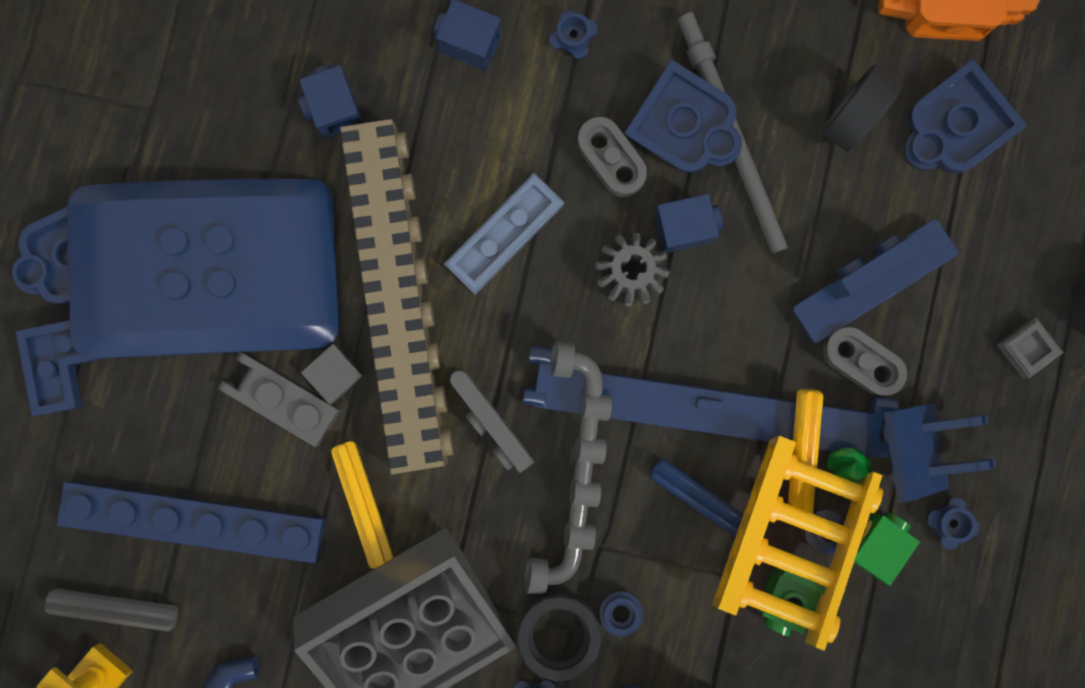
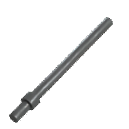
M689 12L678 18V23L689 47L686 54L692 69H697L702 79L726 93L713 63L716 56L710 42L704 41L694 13ZM735 118L733 127L737 129L742 139V148L735 160V164L771 253L774 254L788 248Z

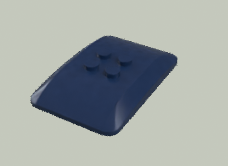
M226 179L112 183L82 186L70 196L67 207L70 338L72 346L82 356L104 359L321 349L333 343L338 336L339 312L334 199L331 190L321 181L313 179Z

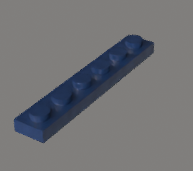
M68 481L64 482L57 526L316 563L320 557L326 518Z

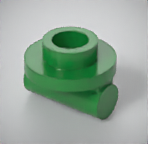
M847 447L830 453L827 458V467L832 471V474L856 483L866 478L868 473H871L872 462L861 451Z

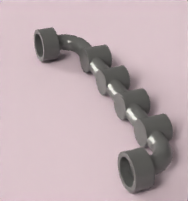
M555 341L550 358L551 376L570 378L573 369L580 371L585 377V391L580 401V432L575 443V473L569 491V522L566 523L564 532L565 554L560 565L554 568L548 567L547 559H527L524 575V587L527 594L544 595L547 586L559 585L571 579L579 568L582 551L593 550L596 540L595 525L586 523L588 507H598L601 499L600 481H592L591 478L593 464H603L605 461L606 440L605 438L597 437L599 420L608 421L610 419L612 398L610 395L602 394V373L597 363L588 355L575 352V345L572 342Z

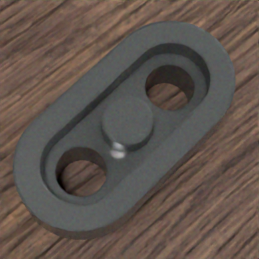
M595 117L586 121L578 135V148L584 159L612 194L619 197H629L636 194L642 188L647 176L646 165L618 126L610 119ZM600 136L606 140L607 145L604 148L597 149L593 147L591 140L594 137ZM620 170H627L630 172L632 179L627 183L620 182L616 177V173Z
M852 327L841 328L826 337L824 341L823 355L826 362L867 392L877 396L893 395L905 385L907 369L902 359L862 331ZM841 342H845L850 347V353L846 358L842 357L838 352V346ZM878 366L882 367L885 371V378L882 382H878L874 377V371Z

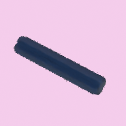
M659 459L654 464L649 473L652 480L736 537L743 517L742 512L666 460Z

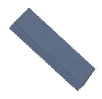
M533 173L444 265L476 295L564 206V201Z

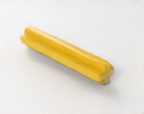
M800 389L797 392L793 441L796 442L792 454L798 456L797 461L817 468L823 394L815 389ZM791 477L788 504L813 514L815 486Z
M354 441L346 442L332 448L331 453L368 564L374 569L393 559L394 556L356 443Z

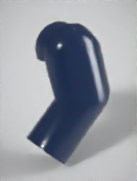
M253 656L217 665L202 688H232L234 683L259 678L260 666L257 657Z

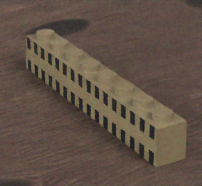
M392 119L343 126L340 129L391 474L442 467L448 464L447 456L454 455L451 431L450 429L443 430L441 413L447 412V401L444 386L437 387L434 370L441 369L438 345L437 343L430 344L428 327L434 326L435 323L431 301H424L421 285L428 284V274L425 259H417L415 242L422 241L419 218L418 216L411 217L409 200L416 199L412 174H405L402 158H409L406 133L398 132Z

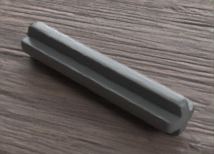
M64 589L50 591L47 594L44 607L45 612L50 615L161 631H170L175 628L179 614L178 607L174 605Z

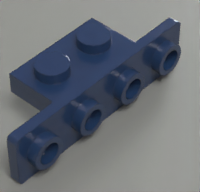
M934 219L902 239L897 234L889 237L873 248L877 255L866 262H863L858 257L837 270L840 278L793 306L792 312L812 343L820 342L834 331L841 329L956 257L958 250L939 221Z

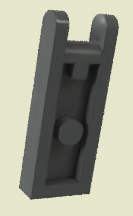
M239 352L236 359L250 367L238 388L232 383L222 380L218 389L310 445L319 447L341 409L334 405H329L326 400L249 354Z
M462 371L454 372L451 375L450 382L472 410L466 414V417L481 436L487 431L498 444L492 450L504 467L509 470L515 466L519 473H521L533 464V457L472 378Z

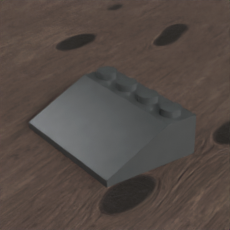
M446 527L293 617L294 651L325 688H449L517 647L469 561Z

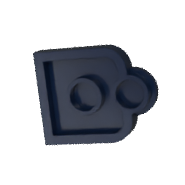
M972 59L920 99L910 109L908 126L912 133L905 141L904 155L908 163L919 170H931L939 166L949 173H962L973 168L1024 129L1027 124L975 60Z
M673 60L670 61L624 133L625 137L684 173H696L705 168L707 164L718 167L729 165L737 159L742 148L741 136L737 129L733 127L736 118V106L733 99Z
M67 207L31 223L22 231L19 237V250L22 257L18 258L14 263L12 276L16 285L22 291L28 294L41 295L45 300L52 303L69 305Z

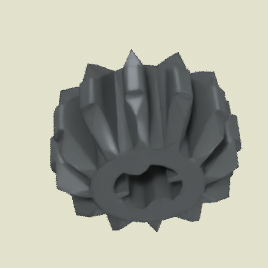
M633 233L630 246L627 245L622 235L616 236L614 241L617 251L605 245L601 253L609 261H599L595 265V270L609 273V275L598 280L599 288L613 284L614 288L609 293L608 299L614 301L619 293L623 292L625 293V307L632 306L634 293L637 294L639 301L643 305L650 302V295L647 289L658 295L664 290L663 286L654 278L665 279L669 276V270L656 267V265L667 259L666 253L660 252L654 256L650 253L657 243L654 239H650L644 248L639 246L641 240L639 233ZM629 260L637 262L636 268L641 267L643 273H639L635 280L627 279L628 272L622 273L621 268L627 266Z

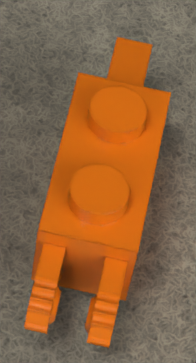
M879 0L878 14L905 19V29L912 37L981 41L998 25H1007L1008 23L1016 25L1020 23L1026 14L1028 15L1037 9V5L1041 0Z

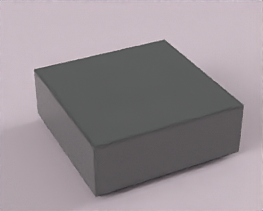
M1037 318L1028 320L996 344L1022 379L1032 377L1063 353Z
M332 344L301 372L329 405H333L364 377L336 344Z

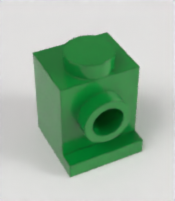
M774 567L763 592L786 601L792 597H797L796 605L814 611L821 594L824 595L826 587ZM757 609L763 616L767 617L764 625L782 635L789 637L792 629L801 634H804L806 630L802 626Z

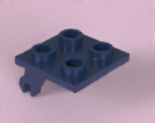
M935 403L884 412L885 424L883 433L890 449L892 461L891 482L896 489L898 503L909 502L950 489L947 474L991 470L990 468H996L995 459L941 463L936 431L989 424L988 415L938 420Z

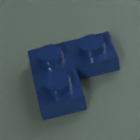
M70 320L16 331L32 417L82 408L75 365L104 359L88 358L77 353L72 346L70 338Z

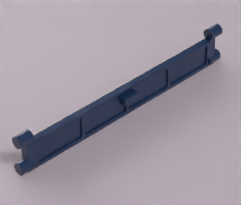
M531 346L529 362L540 365L536 389L525 388L523 404L580 414V401L585 391L584 375L580 371L573 369L570 378L551 376L550 358L552 348ZM601 372L603 382L602 394L610 395L612 398L610 415L612 419L767 442L777 436L793 441L796 401ZM874 396L871 403V412L823 405L819 449L839 451L841 448L848 447L861 451L864 456L887 458L890 451L889 445L886 441L880 440L884 412L898 410V400Z

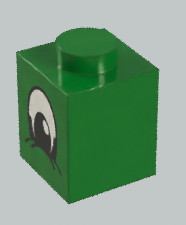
M888 511L883 516L870 512L854 564L875 579L891 586L920 541L907 533L911 526L895 514Z

